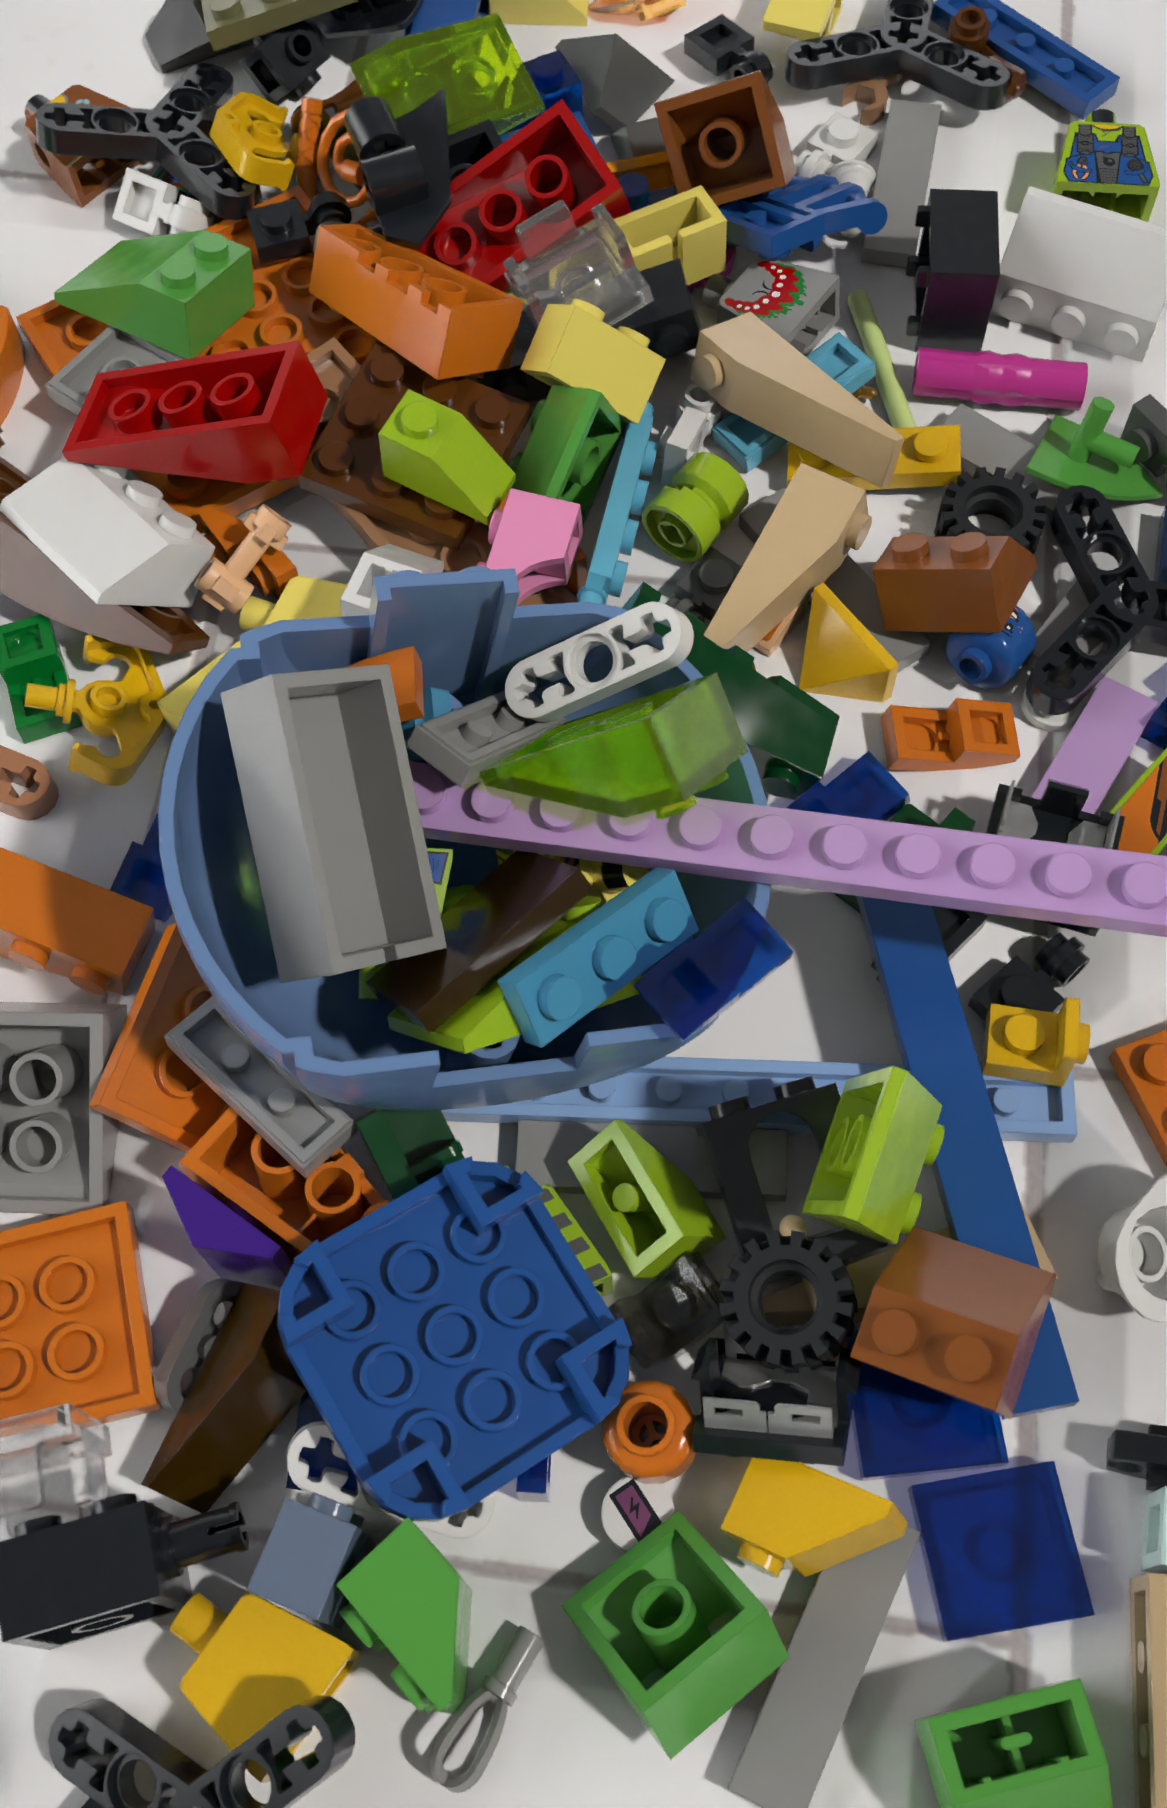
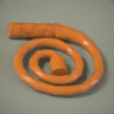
M302 97V114H300L297 161L295 163L297 185L301 187L312 201L313 197L318 194L317 175H319L324 191H333L345 198L350 209L363 206L369 198L361 176L359 162L349 159L344 160L346 148L352 144L348 132L336 140L333 150V165L343 181L363 185L357 195L348 197L340 193L334 186L329 171L331 142L339 128L345 125L344 116L348 109L330 119L320 138V115H322L323 100ZM371 207L364 217L355 223L365 226L367 222L377 219L373 208Z

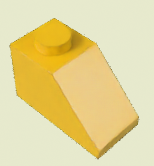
M751 1458L721 1529L741 1547L737 1558L752 1568L775 1578L779 1577L782 1567L803 1577H808L902 1538L908 1522L894 1502L803 1463Z

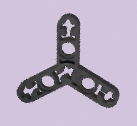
M888 0L883 25L803 40L792 44L787 51L785 79L795 88L815 90L898 73L967 107L987 111L994 110L1005 102L1010 72L1002 64L929 31L934 0Z
M212 63L193 65L153 109L69 103H48L37 109L36 140L44 150L60 155L157 161L206 208L218 217L227 220L246 219V210L254 209L256 184L241 178L231 167L216 144L206 136L211 131L217 109L228 102L233 96V76L227 69Z
M1084 485L1071 486L1063 490L1057 498L1050 519L1052 532L1090 605L1038 658L1027 680L1025 693L1029 703L1036 710L1049 715L1066 714L1074 709L1137 641L1167 647V583L1151 581L1107 499L1098 490ZM1075 510L1077 514L1069 515V512ZM1082 517H1090L1087 525L1085 524ZM1094 552L1108 553L1115 558L1119 567L1107 571L1098 569L1091 564L1088 555ZM1120 598L1127 608L1118 609L1117 605ZM1138 608L1139 611L1133 615L1130 609ZM1082 636H1095L1106 644L1108 652L1100 656L1088 655L1078 647L1076 640ZM1066 665L1072 670L1066 686L1060 685L1055 690H1052L1045 685L1046 681L1054 682L1064 672Z
M317 1695L283 1711L212 1768L206 1770L115 1703L99 1698L86 1701L59 1714L51 1726L48 1741L51 1759L60 1774L104 1808H289L342 1768L350 1759L355 1746V1727L350 1713L341 1702L331 1696ZM85 1725L89 1728L88 1733L83 1730ZM316 1726L322 1740L314 1748L315 1751L295 1761L288 1748L302 1741L311 1733L312 1727ZM92 1747L97 1752L91 1753L88 1749ZM119 1749V1751L116 1754L113 1752L114 1750ZM138 1760L145 1762L152 1769L156 1778L157 1789L152 1802L145 1800L138 1793L134 1784L133 1774ZM250 1760L261 1764L268 1773L271 1782V1794L267 1804L255 1800L248 1791L245 1782V1770Z

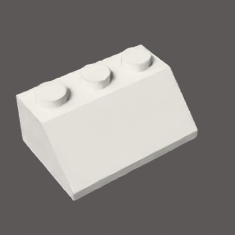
M1029 186L1000 264V277L990 314L1143 362L1167 304V228Z
M64 456L2 499L0 511L96 604L191 608L198 592V588L194 586L195 581L210 561L215 550V546L196 530L197 524L194 520L175 511L162 499L163 494L159 489L141 481L127 468L70 462Z

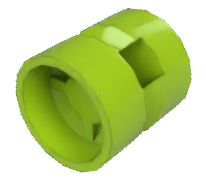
M703 451L694 453L673 476L671 487L665 485L642 511V523L653 542L666 554L682 562H697L720 536V530H725L748 504L749 492L740 474L727 461L712 453Z

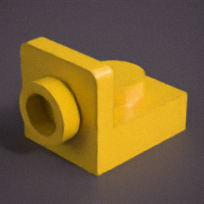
M1066 997L1059 1013L991 1003L986 1015L982 1075L1064 1087L1074 1064H1084L1089 1050L1090 1025L1080 1023L1081 1000Z

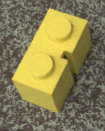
M702 185L603 223L605 273L610 281L680 258L688 285L725 271L727 219Z
M573 299L571 305L548 304L520 370L550 387L552 385L591 388L599 391L624 422L638 424L666 359L647 348L650 340L643 334L623 326L615 329L603 322L605 312L591 303L580 299Z

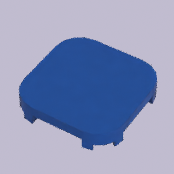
M472 1156L447 1164L442 1173L320 1243L316 1239L294 1259V1263L280 1288L277 1327L287 1356L360 1485L381 1509L404 1520L409 1517L412 1521L438 1522L469 1509L599 1424L621 1403L620 1397L629 1378V1347L633 1345L623 1318L617 1321L614 1319L540 1199L544 1190L526 1170L520 1174L497 1162L473 1161Z

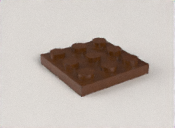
M375 343L308 455L302 475L298 477L300 488L458 551L475 519L384 477L378 433L407 390L410 389L463 414L497 454L507 462L531 417V403L462 376L436 380L393 349Z

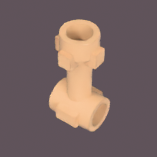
M262 504L256 513L251 510L243 520V524L250 532L226 564L216 557L212 558L195 581L194 586L203 592L201 597L219 611L226 608L231 613L236 614L243 607L254 589V585L245 579L269 546L281 551L289 540L286 533L292 527L291 524L265 504Z

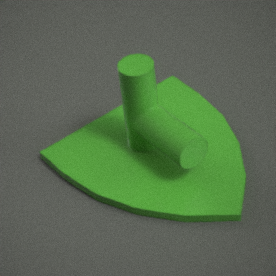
M1094 397L1081 425L1055 415L1025 470L1028 474L1065 489L1077 485L1093 487L1109 500L1140 501L1162 498L1164 494L1149 472L1135 460L1140 447L1103 431L1115 408L1114 404L1104 397Z

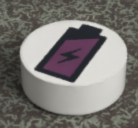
M630 1477L622 1478L612 1485L604 1497L601 1508L602 1525L605 1534L617 1548L624 1552L630 1550L675 1513L671 1496L662 1484H645Z

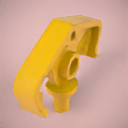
M239 92L217 109L209 135L241 178L254 184L277 187L281 192L287 190L292 173L295 170L299 134L297 133L293 134L290 143L282 138V130L289 110L286 106L279 107L253 93Z
M89 634L85 636L82 653L84 662L86 664L93 662L105 665L109 660L121 659L129 665V670L121 681L98 680L88 683L81 690H76V680L69 678L68 683H60L59 688L27 683L24 707L55 711V716L63 717L62 723L70 724L72 712H75L80 716L83 726L92 734L100 737L116 736L120 748V753L117 756H103L95 746L82 745V743L76 742L71 748L68 768L72 772H80L102 784L120 786L132 779L166 727V721L157 704L158 701L166 696V692L149 650L118 644Z

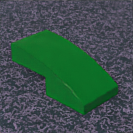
M38 614L0 626V674L7 685L16 729L24 744L81 727L82 722L78 713L72 712L70 724L62 723L63 717L55 716V711L24 707L27 683L58 688L60 683H68V671L51 619Z

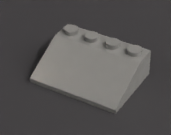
M0 1002V1213L73 1214L108 1205L119 1121L88 1106L127 1019V1005Z

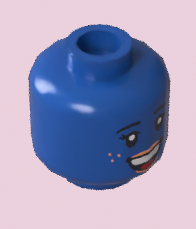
M1016 606L1001 633L951 632L947 638L946 654L953 670L965 682L981 689H997L1009 684L1034 654L1037 637L1034 626L1026 613Z

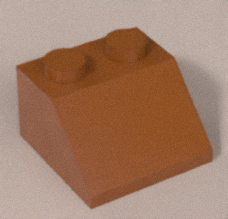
M761 70L654 103L678 194L702 185L716 206L785 187L795 176L796 169L784 118Z
M967 532L958 536L927 537L922 533H908L899 537H893L872 569L885 631L1001 633L1038 566L1036 556L1010 536H986L980 532Z
M913 1227L874 1284L850 1357L873 1368L1011 1419L1054 1286L1056 1274Z

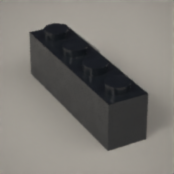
M680 258L523 309L509 368L485 372L484 377L477 378L479 384L525 402L548 396L551 387L520 370L547 305H571L573 299H580L600 308L605 312L603 322L613 328L618 329L619 326H623L643 334L650 340L647 348L663 358L675 357L696 349L699 332L702 328Z

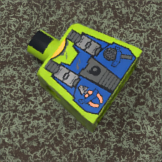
M1098 109L1091 112L1086 117L1085 122L1074 121L1069 124L1052 193L1148 222L1160 189V180L1145 128L1139 124L1117 123L1116 115L1108 109Z

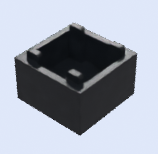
M930 189L928 204L918 206L916 211L915 225L923 227L918 256H909L906 265V275L908 277H915V315H911L907 319L906 335L915 336V352H917L918 347L978 352L982 349L1000 277L998 191Z

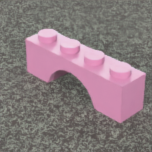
M510 488L504 510L495 509L490 521L488 543L492 545L487 563L479 561L477 566L487 567L491 570L515 568L520 592L516 606L540 590L567 585L583 535L581 505Z

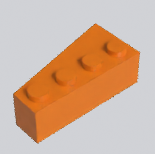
M358 223L319 225L309 292L329 305L332 311L342 314L436 380L459 376L482 378L485 372L509 368L524 301L407 246L387 242L383 235Z
M0 847V956L30 969L45 970L67 977L76 986L95 994H105L106 990L124 995L155 930L154 908Z
M231 1107L219 1117L179 1161L184 1175L281 1246L292 1263L316 1239L320 1243L390 1203L388 1200L384 1201L366 1179L363 1169L348 1152L345 1154L341 1148L305 1179Z

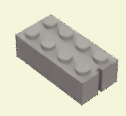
M389 664L271 674L221 692L280 983L336 975L386 963V961L403 959L447 948Z

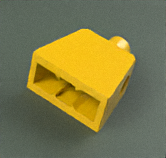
M248 1591L240 1598L229 1615L198 1592L182 1607L170 1627L171 1633L199 1655L182 1678L179 1688L231 1751L235 1750L283 1711L317 1695L331 1696L333 1698L363 1655V1652L356 1646ZM302 1741L288 1748L292 1755L296 1752ZM250 1760L246 1767L247 1771L260 1783L270 1782L264 1767L258 1762Z

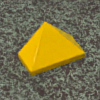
M824 582L819 584L813 590L799 688L808 693L874 702H884L892 697L899 663Z

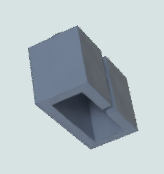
M312 1492L307 1506L285 1498L246 1591L342 1630L345 1620L339 1611L349 1603V1600L336 1584L375 1548L377 1542L361 1530L365 1518L355 1514L354 1509L314 1492Z

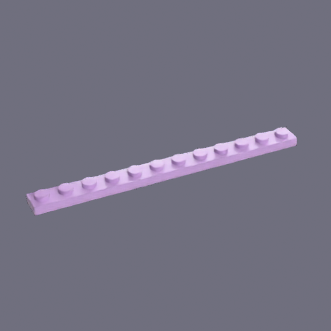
M409 761L424 838L652 869L662 867L689 874L1167 937V856L491 772L460 787L431 764Z

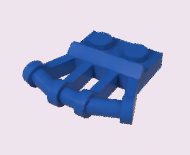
M818 174L811 178L794 176L785 187L717 206L727 219L726 245L741 246L759 253V257L766 260L785 258L791 254V250L794 248L813 252L826 234L852 228H858L867 235L875 234L885 226L888 217L886 207L875 198L865 197L864 189L861 186L851 182L839 185L836 178L826 174Z

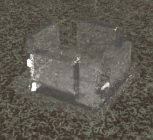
M563 200L555 202L515 228L526 258L520 264H517L512 256L503 261L502 263L506 270L503 274L514 296L524 301L523 309L536 329L548 304L571 305L573 299L586 301L604 311L603 322L612 326L654 301L649 284L635 265L624 233L602 203L591 208L594 219L579 228H576L571 212Z
M70 1403L0 1420V1518L6 1517L7 1533L10 1537L15 1538L14 1527L31 1519L60 1515L63 1524L83 1518L82 1507L90 1510L92 1503L109 1497L104 1462L105 1457L112 1456L108 1426Z

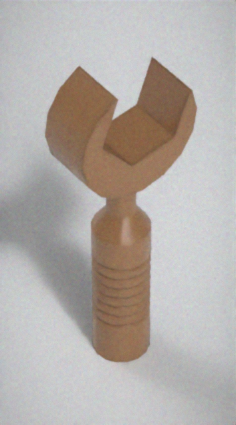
M895 73L881 76L879 80L870 78L850 82L843 90L841 107L855 100L868 104L869 106L861 109L859 124L863 126L876 124L883 119L886 113L888 90L886 87L894 86L903 76Z

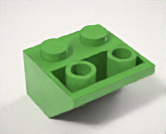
M407 1517L336 1584L349 1600V1603L339 1613L369 1649L372 1646L379 1652L385 1647L389 1649L400 1663L390 1673V1676L420 1712L425 1709L430 1713L436 1707L439 1712L454 1714L466 1701L472 1589L425 1533Z
M1080 1678L1043 1685L914 1720L939 1808H1113L1108 1762Z

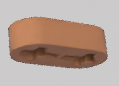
M0 745V812L27 821L39 819L47 815L55 807L59 793L58 787L46 766L34 758ZM36 782L39 788L34 793L24 791L19 797L11 783L30 788Z

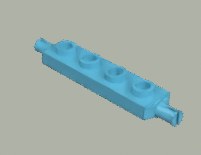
M647 402L638 424L626 423L627 425L622 435L624 439L623 447L586 584L580 587L577 593L578 602H593L606 605L608 595L618 598L621 596L629 563L618 560L619 553L631 556L639 521L629 519V515L631 513L641 516L649 481L641 480L639 476L641 474L651 477L659 443L649 441L654 417H652L654 408L649 402Z

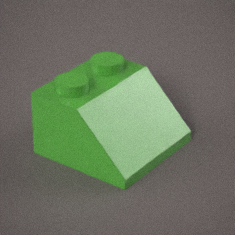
M552 385L547 399L540 400L533 411L530 422L532 434L524 453H518L511 463L510 468L516 474V481L511 488L580 504L582 525H584L627 424L601 392L591 388Z
M679 1510L561 1605L628 1705L670 1760L790 1658L766 1607Z

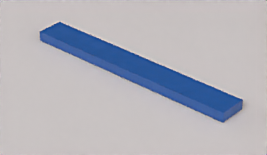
M856 896L904 1069L943 1105L937 1123L945 1128L944 1138L940 1151L931 1166L951 1238L1040 1268L933 907ZM1050 1300L1047 1304L1012 1418L1071 1407L1080 1402ZM1001 1416L1002 1420L1009 1419Z

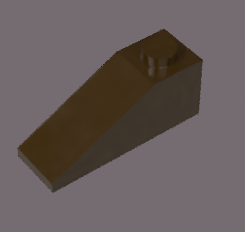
M243 1283L141 1485L197 1512L206 1513L307 1391L285 1352L277 1327L280 1290Z

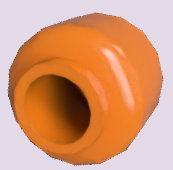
M657 1380L636 1381L625 1386L620 1397L621 1403L601 1421L602 1442L609 1458L628 1477L645 1484L665 1483L680 1476L694 1461L696 1452H693L692 1430L696 1417L688 1400L673 1386ZM654 1425L664 1427L667 1430L666 1434L656 1432ZM647 1429L649 1436L642 1443L643 1433Z

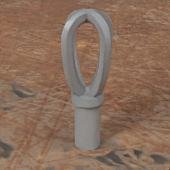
M521 1625L518 1627L490 1676L485 1675L480 1684L482 1688L473 1693L459 1707L432 1747L429 1758L431 1775L435 1781L451 1792L460 1793L473 1787L481 1778L496 1749L504 1728L508 1706L512 1707L518 1696L515 1693L545 1643L543 1639ZM489 1701L493 1702L494 1709L491 1723L471 1766L460 1776L449 1774L444 1768V1757L448 1749L472 1716Z

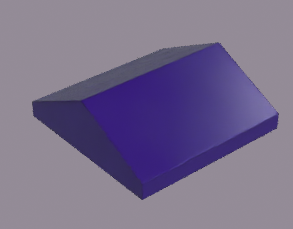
M171 1165L162 1175V1178L190 1242L201 1257L221 1279H230L257 1286L280 1289L293 1265L282 1247Z

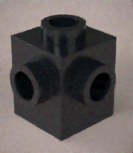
M303 20L255 37L260 44L239 61L266 100L274 104L293 89L300 97L322 79L316 69L331 56L322 45L321 37L315 28Z

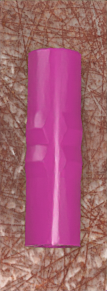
M918 347L913 372L912 395L968 400L980 405L997 403L1006 407L1032 406L1079 411L1086 392L1088 364L1084 362L1032 358L1019 353L1002 355L990 350L969 352Z

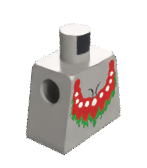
M757 258L736 281L719 274H713L704 287L702 301L705 306L717 311V324L752 312L799 352L807 356L839 320L840 276L778 260Z

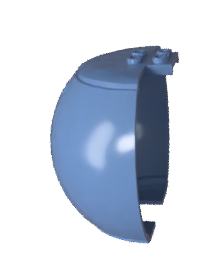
M473 566L459 572L424 574L414 570H402L388 576H374L369 615L280 620L248 630L239 635L241 647L230 648L204 678L189 702L172 739L162 776L158 810L159 851L169 902L182 941L199 975L227 1016L261 1052L298 1079L309 1091L340 1103L395 1111L452 1110L513 1103L585 1087L648 1065L692 1041L719 1018L718 1011L727 1002L744 975L760 939L769 904L771 884L676 872L699 931L640 974L643 993L592 1010L544 1047L526 1043L521 1034L463 1054L389 1030L387 1016L394 1009L381 1001L358 999L359 969L331 976L280 983L220 693L271 674L345 668L373 656L414 646L422 661L423 690L430 687L449 690L451 711L505 691L507 676L518 662L629 610L593 602L516 606L520 592L515 568L491 570L483 566ZM655 631L650 639L639 644L623 639V635L621 637L630 650L641 645H649L660 651L664 649L662 637ZM598 645L592 648L585 657L584 673L590 682L603 680L612 669L613 656L607 645ZM687 659L672 669L564 716L569 723L560 740L529 754L534 755L593 747L598 785L767 806L766 796L755 761L739 727L721 698ZM536 677L537 689L531 693L543 701L542 692L545 689L558 683L573 686L567 677L552 682ZM425 839L427 848L453 849V860L447 890L451 887L467 884L476 886L499 866L494 847Z

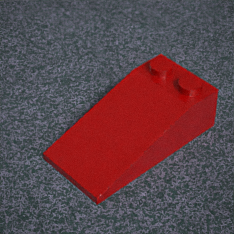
M561 99L451 181V205L421 249H411L500 291H505L589 246L604 235L603 223L631 213L632 210L621 184L568 106Z
M300 341L97 373L62 450V454L70 462L247 484L272 480L283 481L294 477H301L328 395Z

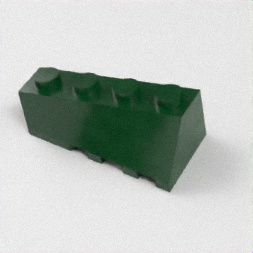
M643 581L622 608L631 610L647 602H659L662 594ZM683 612L689 619L694 633L693 646L686 659L700 672L721 698L739 727L755 761L764 791L777 797H788L796 800L823 779L840 716L781 675L764 677L756 671L755 664L753 663L755 657L737 645L729 649L721 648L703 635L706 627L705 623L689 612ZM657 621L653 623L654 631L661 637L671 632V627L669 628Z

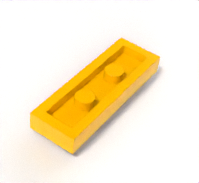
M961 424L894 428L905 438L890 485L883 488L789 442L788 485L800 463H804L864 490L948 486L951 481L956 484L958 476L961 474Z

